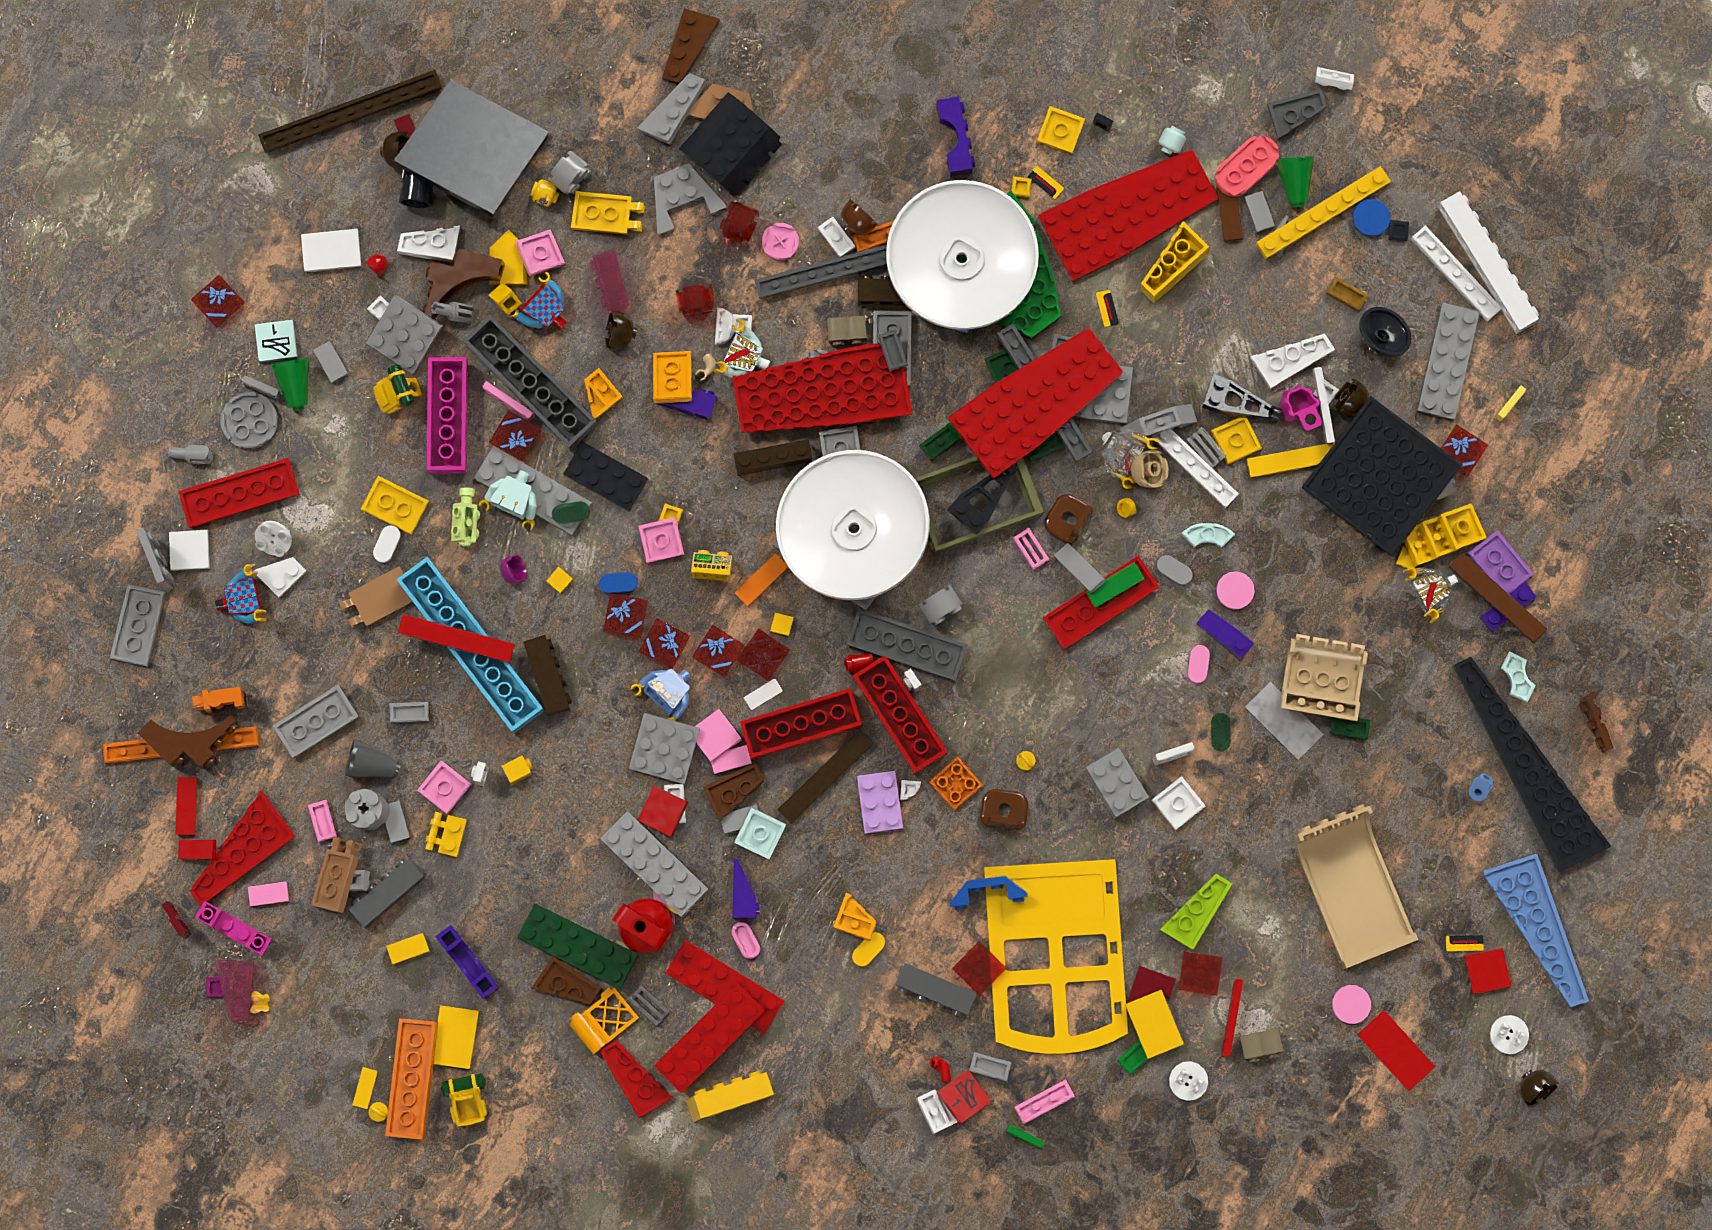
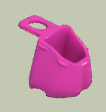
M1297 385L1293 390H1285L1283 392L1280 408H1282L1286 422L1300 419L1306 431L1319 427L1322 424V420L1317 412L1321 401L1313 396L1311 389ZM1312 414L1316 417L1315 424L1309 425L1305 422L1307 415Z

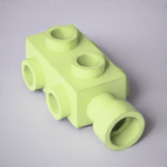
M460 488L459 497H461V502L453 504L451 541L459 543V546L468 547L470 543H476V539L479 537V530L476 528L480 512L477 510L478 505L472 504V499L475 497V489Z

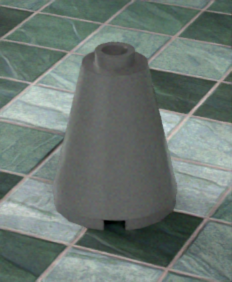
M353 740L345 776L393 778L394 774L398 775L400 763H397V758L360 740Z

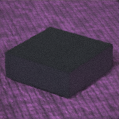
M1096 113L1093 120L1094 125L1106 131L1111 130L1114 122L1099 113Z
M1390 220L1388 240L1407 242L1409 222Z

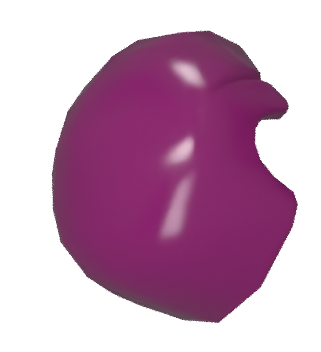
M518 554L508 556L502 560L500 572L505 582L513 585L526 580V565Z

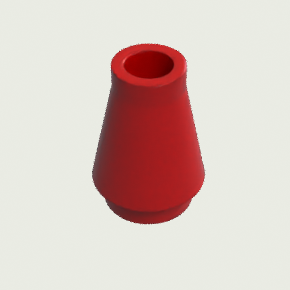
M871 653L848 655L847 658H844L846 671L853 674L874 662Z

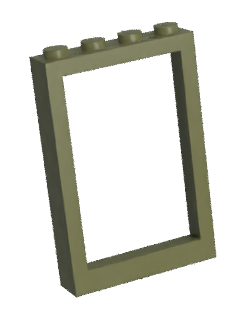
M975 456L914 479L921 488L982 466V464ZM1024 459L1019 460L1014 466L1017 468L1015 476L1029 512L985 527L977 535L972 532L941 544L930 518V539H928L930 550H934L935 554L1042 516L1044 511Z

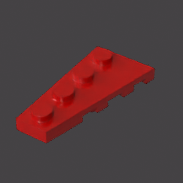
M617 1040L599 1050L638 1118L673 1098L637 1063Z

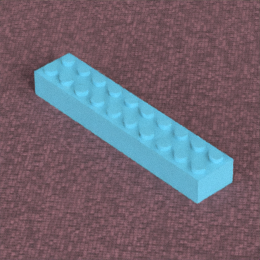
M428 557L396 579L427 621L488 636ZM447 647L513 734L544 712L542 706L508 662Z

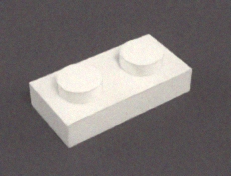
M1317 67L1315 83H1319L1322 86H1335L1342 90H1352L1354 74Z
M831 217L818 227L819 232L838 257L845 256L855 248L853 242L834 217Z
M911 669L906 671L903 683L908 691L912 690L915 694L921 690L922 684Z
M478 762L477 766H473L471 773L475 784L483 787L489 770L486 763Z

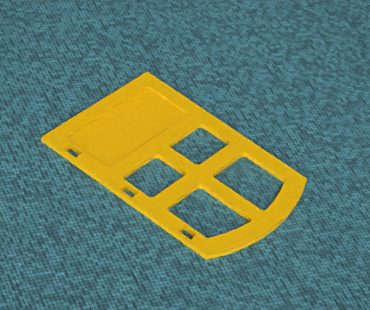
M1115 859L984 867L985 878L1006 875L1028 893V897H1024V901L1013 902L1012 899H1008L1006 884H1003V888L991 889V886L985 887L996 1042L1027 1052L1065 1054L1097 1048L1128 1034ZM1106 882H1112L1113 894H1106ZM1104 934L1106 936L1107 965L1069 968L1064 966L1063 937ZM1031 938L1048 939L1050 967L1048 969L1006 970L1004 941ZM1116 941L1117 954H1111L1110 942ZM1107 980L1110 984L1112 1023L1088 1033L1070 1036L1068 1033L1066 983ZM1051 985L1054 1037L1029 1035L1010 1029L1007 988L1009 986ZM1121 1002L1122 1014H1115L1114 1003Z

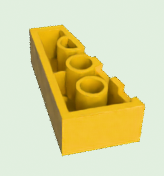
M1184 221L1179 226L1176 234L1171 238L1165 250L1160 254L1157 262L1141 282V292L1153 303H1156L1209 255V246Z
M760 1071L749 1074L750 1078L743 1080L741 1076L732 1079V1084L725 1086L724 1083H719L712 1086L713 1090L707 1092L705 1088L695 1091V1096L686 1100L693 1123L700 1121L702 1118L712 1117L723 1111H729L741 1105H747L774 1095L767 1072L761 1074Z

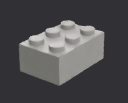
M1119 748L1085 768L1086 774L1114 819L1149 798Z

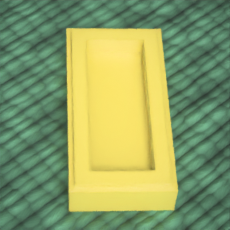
M1520 385L1495 417L1499 422L1506 417L1526 392L1522 385Z

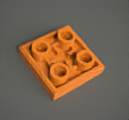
M958 756L929 781V784L954 811L983 786Z

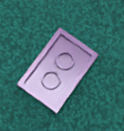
M895 771L857 776L865 834L903 829Z

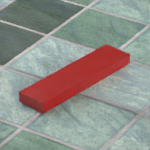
M1235 979L1233 983L1221 1051L1222 1057H1230L1243 979Z

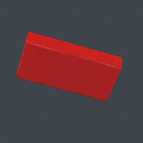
M179 840L178 859H216V840Z

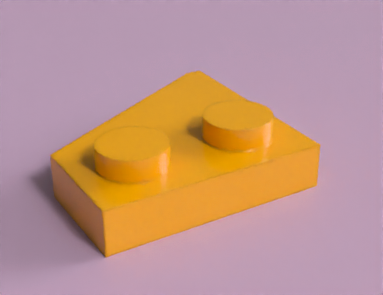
M600 368L584 379L592 417L595 420L623 399V396Z
M846 893L833 928L871 941L877 922L849 893Z

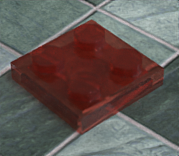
M978 941L952 969L981 996L1007 968Z
M1184 951L1178 990L1217 996L1223 957Z

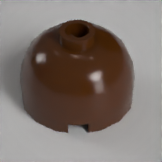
M850 199L841 211V220L845 224L842 228L850 235L852 233L857 235L869 234L878 223L875 221L871 223L873 219L856 203L852 206L854 202Z

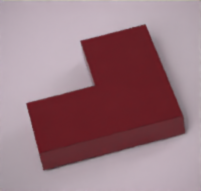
M167 901L162 904V907L170 917L169 921L178 935L185 939L189 937L191 932L172 903Z
M1139 966L1127 1003L1151 994V991L1157 992L1159 990H1162L1164 996L1170 998L1176 978Z

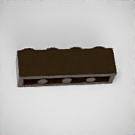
M872 276L858 278V305L906 306L895 291L889 276H882L881 279H873Z
M809 439L733 453L737 476L812 462Z
M546 635L524 641L523 643L548 717L570 710L569 704H572L569 692H564L563 686H566L563 674H558L557 668L560 665L557 656H552L551 650L554 647L551 638L547 639Z

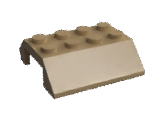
M1296 634L1295 639L1291 638L1281 691V708L1358 721L1360 689L1363 670L1368 656L1367 651H1364L1365 645L1351 643V647L1347 648L1348 642L1332 640L1331 645H1328L1329 639L1313 637L1312 642H1310V636Z

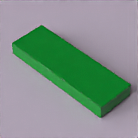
M1134 562L1107 578L1106 582L1092 594L1088 590L1085 593L1094 608H1097L1145 578Z

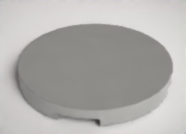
M255 392L240 393L232 397L225 405L220 417L221 429L226 438L235 446L243 449L259 448L268 443L275 435L278 427V414L272 402L265 396Z

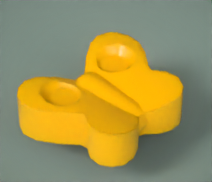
M253 991L251 999L254 1003L250 1007V1012L253 1014L260 1011L267 1012L269 1010L268 1002L270 1001V996Z

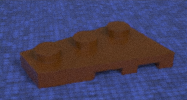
M1592 692L1580 699L1581 703L1579 706L1582 713L1586 714L1589 720L1587 721L1588 728L1596 736L1595 743L1597 748L1601 749L1604 753L1614 747L1606 725L1600 722L1602 713L1600 708L1594 705L1593 699L1596 696Z
M754 763L704 786L703 788L719 822L764 782V779L757 764Z
M552 956L531 989L591 1005L602 988Z

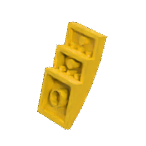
M1471 503L1421 522L1414 528L1404 543L1414 566L1417 567L1475 544L1487 537Z

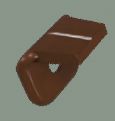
M1071 494L1061 495L1056 499L1045 518V528L1054 537L1065 543L1072 544L1078 539L1093 512V508ZM1069 512L1078 519L1076 525L1063 521L1062 515Z
M1001 789L989 790L982 800L981 823L986 826L1021 830L1026 826L1028 800L1020 792ZM1006 803L1010 806L1008 818L1000 817L999 807L1001 804Z

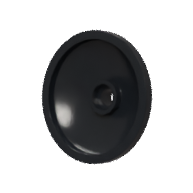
M1372 307L1361 316L1359 322L1360 333L1365 343L1373 351L1387 357H1398L1409 349L1412 340L1410 329L1403 318L1396 312L1384 307Z

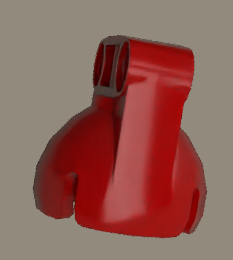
M652 898L637 899L628 905L622 903L612 918V921L618 924V932L622 942L630 950L639 954H650L662 950L670 942L674 932V922H672L673 917L670 910L662 902ZM639 921H643L646 925L643 932H639L636 928V924Z

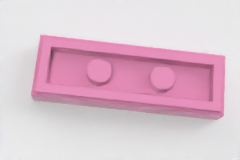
M486 381L482 386L484 392L527 421L531 422L534 418L532 411Z
M1065 1079L1014 1108L1024 1125L1075 1096Z

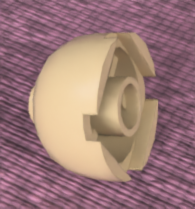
M1147 450L1141 452L1133 459L1131 475L1134 481L1141 487H1160L1163 485V480L1167 479L1168 463L1166 458H1162L1160 451Z

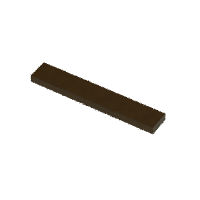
M860 729L777 810L791 824L874 743Z

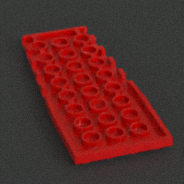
M1191 149L1079 194L1039 214L1038 219L1068 276L1074 282L1126 256L1147 241L1171 229L1175 224L1182 220L1184 221L1190 215L1217 201L1218 196L1194 151Z
M1087 328L993 384L951 414L947 420L994 479L1039 447L1077 412L1082 410L1084 406L1121 376L1123 371L1092 330Z
M880 343L840 349L820 354L817 357H808L800 361L784 363V365L768 367L764 370L751 371L744 375L732 377L742 433L859 424L912 415L905 367L889 372Z

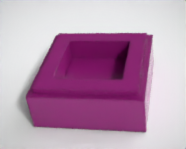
M226 977L206 978V997H227Z

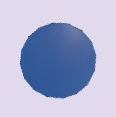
M1368 199L1356 206L1352 222L1360 234L1376 237L1388 228L1390 212L1383 202Z

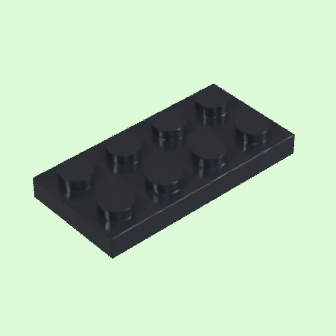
M583 441L563 473L569 479L629 512L649 480L646 476Z

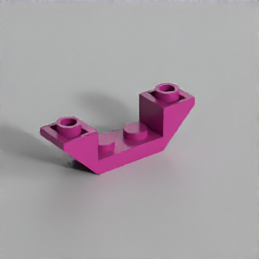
M206 901L203 902L195 916L196 919L263 956L272 941L268 936Z

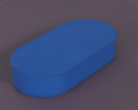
M629 572L605 574L599 581L600 589L606 594L632 592L638 585L636 576Z

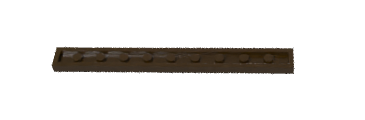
M436 70L263 132L258 134L266 154L442 89Z

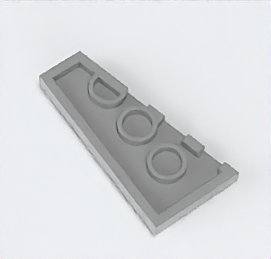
M689 73L637 127L638 131L671 144L707 84L706 80Z

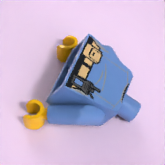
M673 669L668 671H651L640 681L639 685H632L631 691L639 687V692L635 696H641L644 691L668 716L672 715L668 719L676 721L680 719L687 709L690 686L686 682L691 679V676L686 670H682L679 674Z

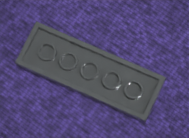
M858 608L846 644L847 646L880 657L886 655L889 660L956 682L968 646L967 644Z

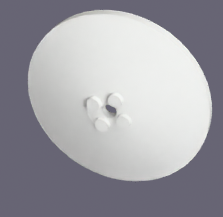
M969 180L939 183L921 191L909 200L892 224L886 249V263L891 283L905 305L919 317L932 324L958 330L976 329L991 325L1014 311L1032 287L1039 257L1034 228L1018 203L993 186ZM963 254L967 257V261L959 263L956 257Z
M845 450L831 453L803 468L786 488L776 517V535L779 549L792 573L803 584L817 593L841 600H861L875 597L903 582L921 560L926 549L930 530L929 510L926 499L913 476L896 461L884 455L864 450ZM851 525H858L860 527L857 533L849 532Z

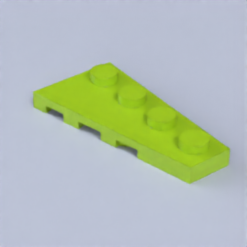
M1215 874L1160 931L1193 950L1233 883Z

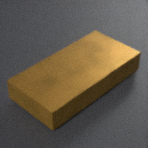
M1335 277L1326 292L1327 295L1358 313L1369 296L1338 277Z

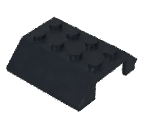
M728 92L681 145L679 150L698 164L731 195L733 192L738 195L746 186L743 181L750 182L759 172L755 167L758 165L762 168L771 158L768 152L770 151L774 154L782 143L779 141L781 137L768 124Z

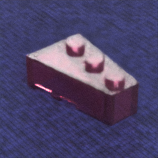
M614 248L593 253V259L590 260L592 271L597 272L598 278H595L597 290L601 289L603 294L600 297L602 308L606 307L607 311L629 306Z
M215 959L229 1020L249 1022L254 962Z

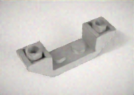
M1187 404L1174 406L1139 418L1121 427L1119 430L1123 439L1130 437L1137 442H1141V440L1133 437L1134 433L1148 437L1177 426L1182 428L1198 421L1192 405Z

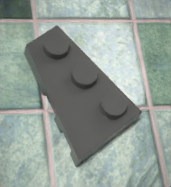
M1322 89L1267 104L1277 140L1327 108Z

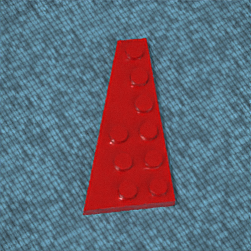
M260 790L244 816L238 821L216 854V859H211L207 868L189 890L200 906H202L204 901L209 902L296 837L262 790Z

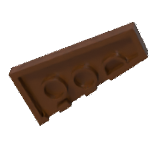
M684 8L662 80L679 84L686 77L693 62L712 35L714 28L720 22V18Z

